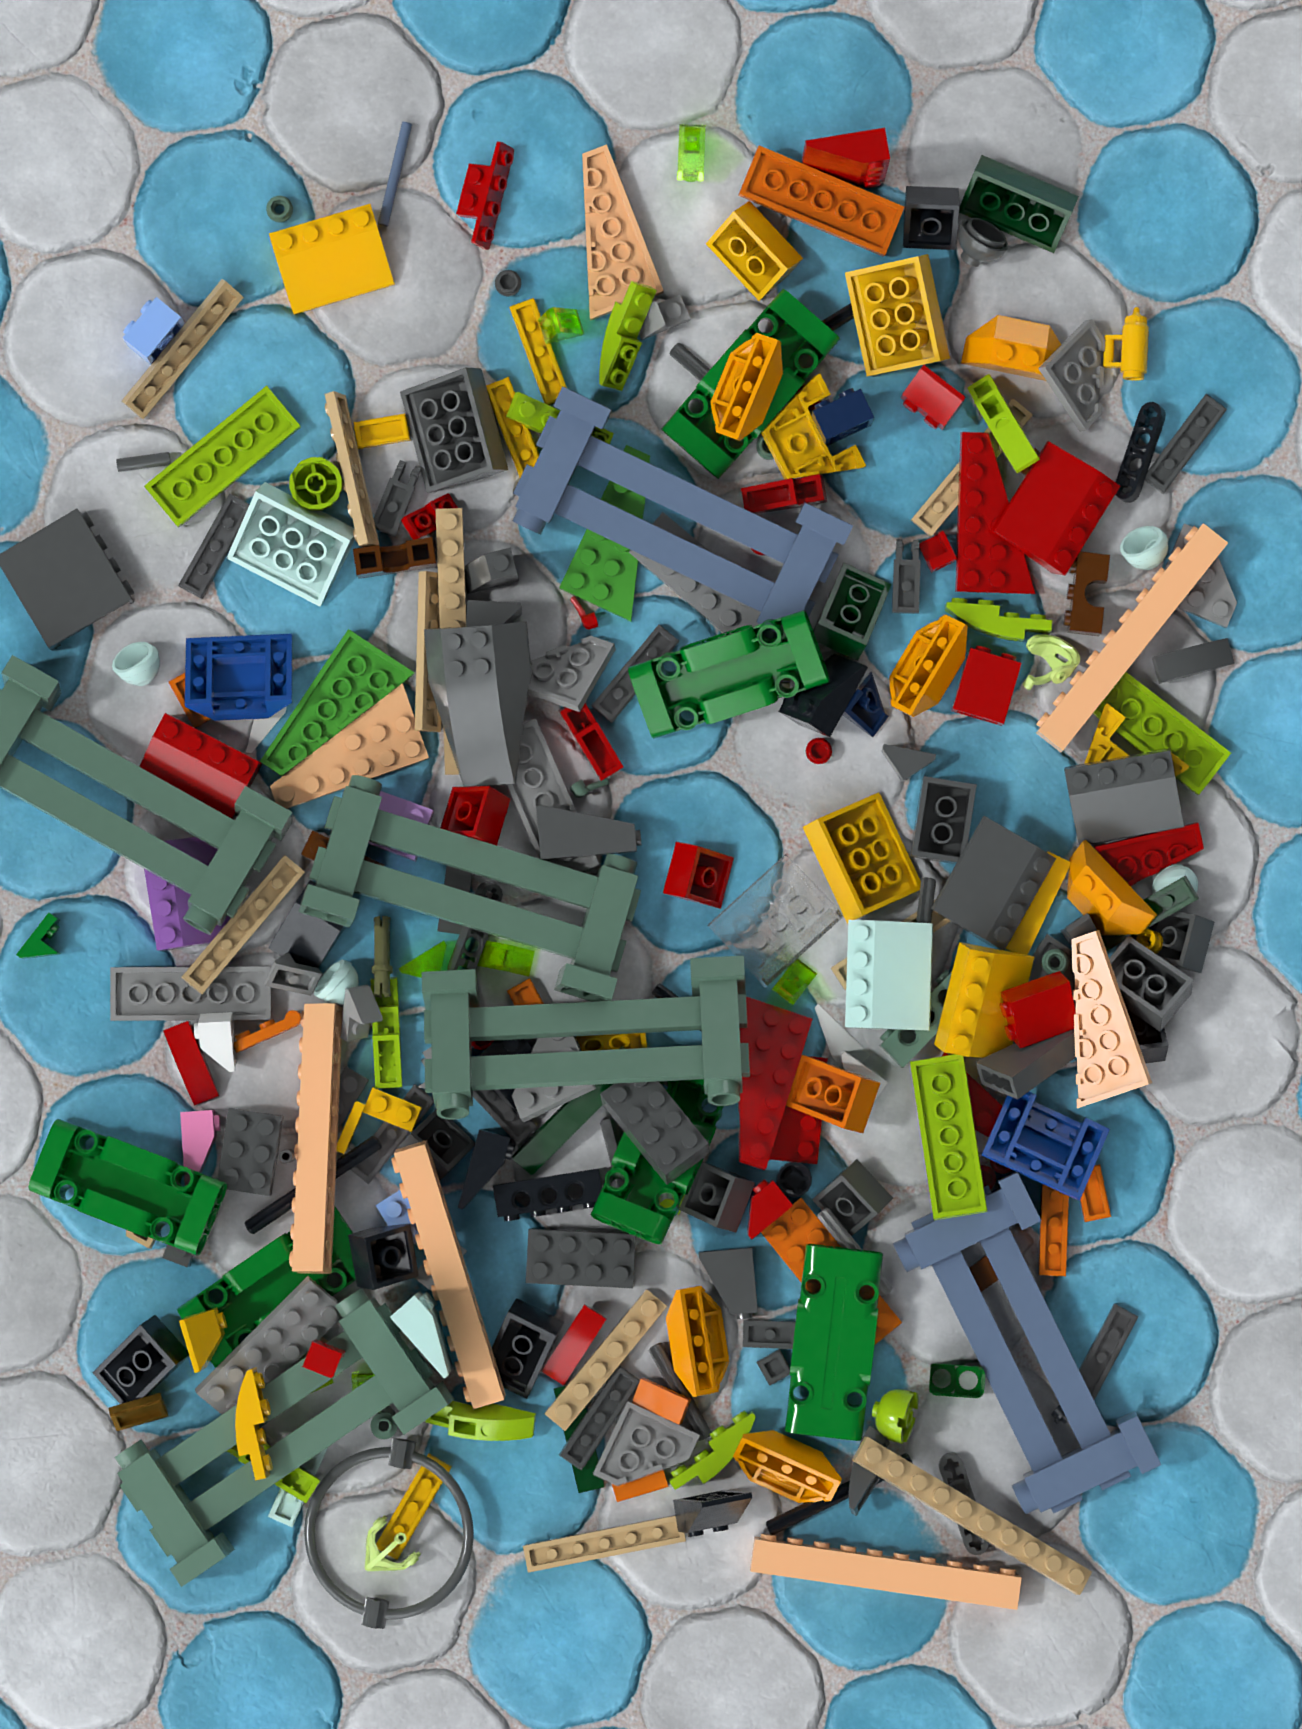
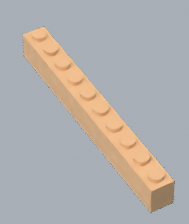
M1204 523L1199 529L1193 526L1185 536V539L1188 541L1183 549L1177 547L1168 558L1171 564L1165 570L1161 567L1151 579L1155 582L1150 590L1146 588L1142 590L1135 599L1139 603L1133 611L1128 608L1119 619V622L1122 623L1120 628L1116 632L1111 629L1102 642L1106 644L1100 653L1095 650L1086 661L1089 667L1084 673L1078 671L1069 682L1073 686L1069 692L1065 694L1062 691L1052 703L1056 706L1054 711L1050 715L1045 712L1036 723L1040 727L1036 734L1060 753L1066 748L1228 544L1226 540Z
M335 1003L304 1004V1011L301 1012L300 1023L303 1027V1037L299 1040V1050L302 1053V1061L298 1066V1077L301 1083L300 1090L297 1092L299 1117L296 1118L295 1122L298 1144L294 1147L297 1170L293 1173V1184L296 1186V1193L292 1199V1211L295 1215L294 1224H292L290 1230L291 1239L293 1240V1251L289 1255L292 1271L300 1274H331L342 1044L340 1037L343 1018V1007Z
M425 1140L398 1148L394 1152L395 1157L391 1158L395 1173L400 1172L403 1183H399L403 1199L408 1198L411 1207L407 1209L411 1224H416L419 1233L415 1234L419 1250L424 1249L426 1259L423 1260L424 1268L427 1275H432L435 1284L431 1285L432 1294L435 1301L440 1300L442 1310L439 1311L442 1325L448 1326L450 1336H447V1341L451 1352L455 1351L458 1361L455 1362L458 1376H463L466 1384L463 1387L466 1402H471L473 1409L503 1401L506 1396L428 1142Z
M761 1533L760 1538L754 1537L750 1564L751 1572L1018 1609L1022 1577L1016 1574L1015 1569L1000 1568V1572L990 1571L989 1566L982 1564H973V1568L962 1567L963 1562L947 1560L946 1564L936 1563V1558L920 1556V1560L909 1559V1554L894 1552L893 1557L885 1556L882 1550L869 1548L867 1553L857 1552L855 1546L840 1545V1549L829 1548L830 1543L814 1541L813 1545L803 1544V1539L787 1537V1541L776 1540V1535Z

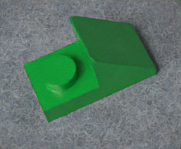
M48 912L16 955L22 959L60 955L57 950L45 942L46 938L52 939L60 927L57 924L60 919Z

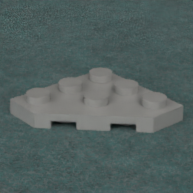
M1092 319L1085 320L1038 368L1079 431H1086L1102 415V404L1099 403V395L1104 381V367L1101 366L1102 351H1105V339Z
M1183 524L1171 554L1177 547L1183 549L1188 541L1185 539V536L1193 528L1192 526ZM1219 557L1214 560L1177 608L1227 628L1237 601ZM1169 559L1165 566V570L1171 564V561Z
M588 636L581 639V643L570 647L564 645L547 651L545 656L534 660L530 658L532 676L527 694L580 712L616 650L614 643L594 636Z
M576 1036L538 1038L531 1054L581 1051ZM595 1085L516 1088L512 1098L520 1119L526 1122L596 1089Z
M627 1401L593 1475L618 1487L687 1462L692 1456L700 1435Z

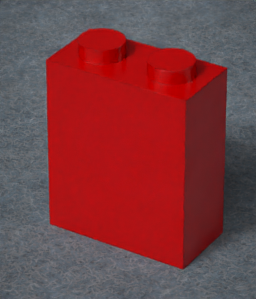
M977 645L975 649L970 648L951 711L1002 726L1005 722L1022 663L1017 662V657L1010 654L1002 653L1001 657L991 654V649Z
M1060 971L1001 992L1003 1002L1000 1003V1009L1008 1024L1005 1026V1032L1010 1041L1013 1040L1020 1049L1074 1029V1014H1076L1071 985L1070 981Z

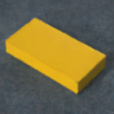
M405 413L353 422L358 450L410 441Z
M359 1101L354 1103L337 1143L338 1152L346 1154L363 1115L364 1103Z

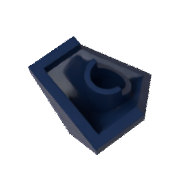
M871 671L853 694L843 716L868 735L874 737L889 716L884 711Z

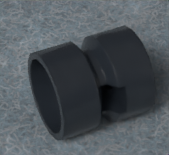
M789 1162L780 1167L776 1175V1182L784 1194L790 1197H798L804 1195L809 1190L812 1176L808 1168L803 1164Z

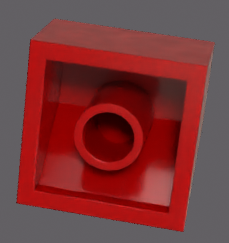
M925 365L921 367L901 396V399L904 400L903 405L913 413L918 411L925 417L923 419L925 423L933 429L939 427L941 430L946 427L957 413L966 398Z
M490 786L452 787L440 828L497 846L511 799Z
M676 842L663 893L721 909L734 857L700 846Z
M764 1179L753 1188L755 1193L750 1199L747 1235L751 1240L793 1207V1204L773 1180L767 1182Z

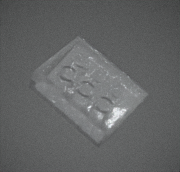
M785 854L707 926L734 956H744V967L766 988L844 916L826 894Z

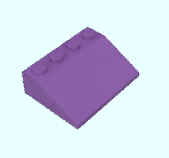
M197 837L164 841L209 866L218 849ZM144 869L157 951L209 944L231 919V917L227 916L221 926L216 925L211 935L199 931L183 920L184 915L189 909L188 900L191 895Z

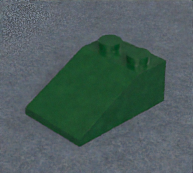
M843 562L813 630L817 643L858 661L867 646L892 584Z

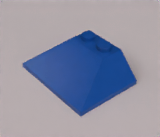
M292 634L186 638V708L214 721L267 719L292 703Z
M1032 1092L1026 1093L1019 1099L1007 1095L982 1152V1156L1079 1201L1110 1129L1087 1118L1082 1123H1079L1034 1101L1037 1095Z

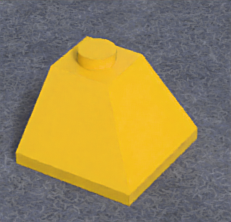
M218 1308L191 1315L179 1321L194 1373L200 1372L208 1366L225 1334L224 1328H227L226 1319L223 1312H218Z

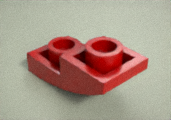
M447 493L404 516L401 522L413 540L422 539L436 531V509L458 507L450 494Z

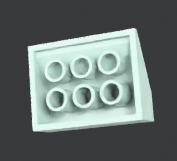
M265 482L255 491L227 559L320 607L355 541L353 535L355 528L322 511H313L301 507L294 500L293 496Z
M875 920L848 921L845 1027L855 1029L930 1031L933 923Z
M419 1291L390 1318L440 1375L446 1378L453 1367L438 1311L434 1307L437 1302L428 1292L422 1294Z

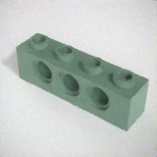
M946 969L935 980L938 985L931 992L930 1011H932L934 1018L930 1023V1031L913 1030L915 1039L912 1043H905L901 1040L900 1034L902 1030L887 1029L880 1037L883 1042L879 1046L901 1068H904L937 1034L944 1006L938 1001V993L941 990H948L952 971L949 972Z

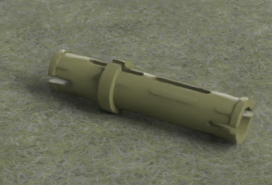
M380 916L374 917V966H372V973L374 974V997L382 998V994H384L385 998L391 996L390 974L393 973V967L390 966L391 918L388 916H382V920H380Z

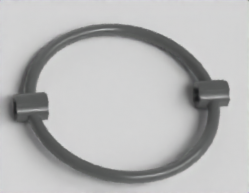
M393 1438L391 1447L368 1449L341 1461L319 1483L312 1495L306 1513L304 1527L305 1546L314 1574L324 1589L335 1600L348 1609L363 1615L361 1625L369 1628L384 1629L386 1620L416 1616L438 1605L461 1581L472 1554L474 1527L470 1507L463 1491L451 1474L429 1457L415 1452L416 1442L408 1439ZM389 1458V1466L401 1469H412L414 1462L430 1470L450 1490L462 1518V1549L452 1575L432 1596L422 1602L404 1608L388 1609L389 1601L367 1597L365 1604L346 1595L327 1575L316 1548V1517L326 1492L344 1472L372 1459Z

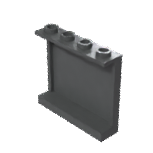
M77 508L0 553L1 569L50 650L61 646L60 643L128 602L130 604L134 602L131 598L134 591L127 580L122 582L117 574L121 571L120 567L113 557L108 559L104 552L108 548L100 534L95 537L90 529L94 524L87 512L82 514Z

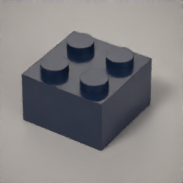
M853 388L840 393L839 398L831 403L829 399L815 405L811 415L826 446L872 426L874 415L862 390L854 391Z

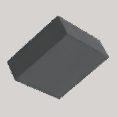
M780 1349L756 1362L769 1386L790 1375V1367Z

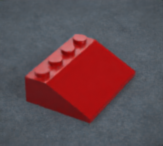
M885 127L805 140L801 163L857 186L865 185V188L878 187L881 185L880 182L885 181L890 162Z
M1047 441L1038 455L1040 460L1032 465L992 531L1052 574L1065 576L1120 488V485L1099 470Z
M165 713L152 736L139 767L229 818L234 819L235 803L244 787H251L262 763Z

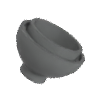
M979 218L962 221L958 230V239L963 250L960 256L964 262L978 267L981 262L994 261L1002 257L1007 251L1008 243L1006 237L996 226Z

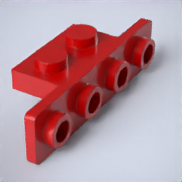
M499 141L496 142L490 166L468 165L456 212L460 217L477 219L471 242L485 250L490 249L491 241L494 238L496 221L501 211L503 194L507 187L510 167L514 160V149Z

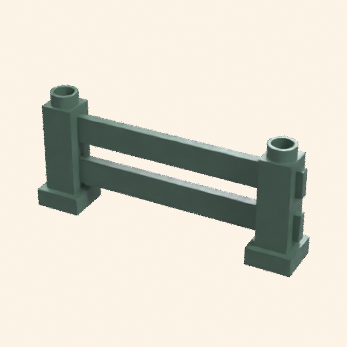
M12 655L1 673L4 687L2 690L0 689V788L190 894L191 896L188 900L189 909L184 915L183 920L199 931L211 935L216 925L221 926L227 916L234 918L249 893V889L244 886L254 870L259 873L262 871L276 847V843L272 842L273 837L280 841L284 838L292 824V812L247 786L244 787L235 803L236 820L204 804L40 711L42 707L51 712L60 697L59 681ZM22 740L213 846L218 851L209 866L18 760L13 757Z
M359 775L351 776L349 786L345 787L342 798L334 796L324 827L332 831L327 847H318L309 879L315 880L316 883L315 886L307 885L300 904L299 913L350 928L360 902L359 899L352 898L353 892L570 958L572 959L571 964L566 963L560 969L554 990L591 1002L612 1000L618 979L611 977L610 973L611 971L618 972L626 945V940L620 939L625 921L632 922L641 893V890L635 889L638 876L634 875L637 862L623 856L607 854L604 865L599 868L597 875L593 876L379 810L382 799L379 794L382 784L376 780ZM372 842L587 908L582 926L573 925L365 861L363 859L368 843Z
M744 956L690 958L692 997L480 1007L475 969L422 972V994L426 1009L424 1010L425 1044H431L432 1059H425L426 1093L433 1094L437 1115L443 1119L450 1120L461 1119L469 1115V1106H473V1091L704 1079L705 1094H707L710 1104L716 1106L736 1104L740 1101V1093H743L742 1077H750L748 1043H740L739 1029L747 1028ZM702 1030V1045L472 1057L473 1041Z
M360 1288L335 1306L343 1318L338 1322L344 1331L327 1342V1344L346 1352L339 1362L334 1377L361 1358L365 1360L375 1376L265 1450V1454H269L273 1467L270 1470V1476L255 1481L252 1463L249 1461L192 1501H190L179 1484L237 1444L235 1430L237 1405L163 1456H160L155 1448L149 1451L141 1439L114 1457L122 1468L117 1473L123 1482L119 1486L137 1512L143 1511L153 1526L149 1531L166 1556L172 1555L177 1564L170 1568V1571L181 1587L235 1550L224 1532L215 1537L209 1528L391 1403H394L398 1409V1412L392 1416V1419L403 1435H405L454 1400V1397L443 1381L434 1386L429 1378L434 1375L416 1348L413 1350L409 1349L399 1334L402 1330L390 1318L393 1313L386 1303L380 1306L375 1297L370 1300L363 1289ZM306 1357L267 1383L265 1388L262 1389L264 1399L269 1401L271 1415H268L269 1420L259 1424V1428L332 1378L302 1367Z

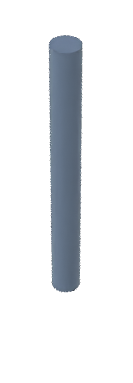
M402 122L378 221V224L382 226H388L412 128V124L408 122Z

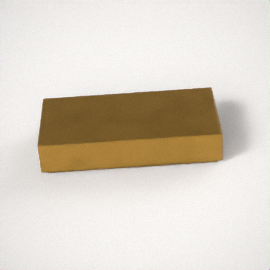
M161 1393L109 1407V1414L116 1430L120 1431L168 1417V1410Z

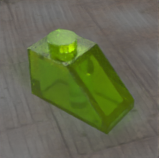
M679 124L677 180H685L687 182L704 181L706 125Z

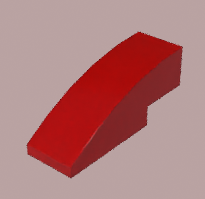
M821 474L797 479L789 478L741 488L744 509L754 514L802 507L804 502L810 505L827 502L824 479Z
M586 703L580 712L566 707L558 710L601 781L624 768Z
M186 1021L163 1030L194 1106L218 1097V1090L197 1039H195L191 1022Z
M584 1304L541 1372L564 1386L607 1318Z

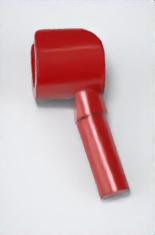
M576 596L571 597L570 601L578 611L583 627L588 630L598 627L595 613L586 614Z

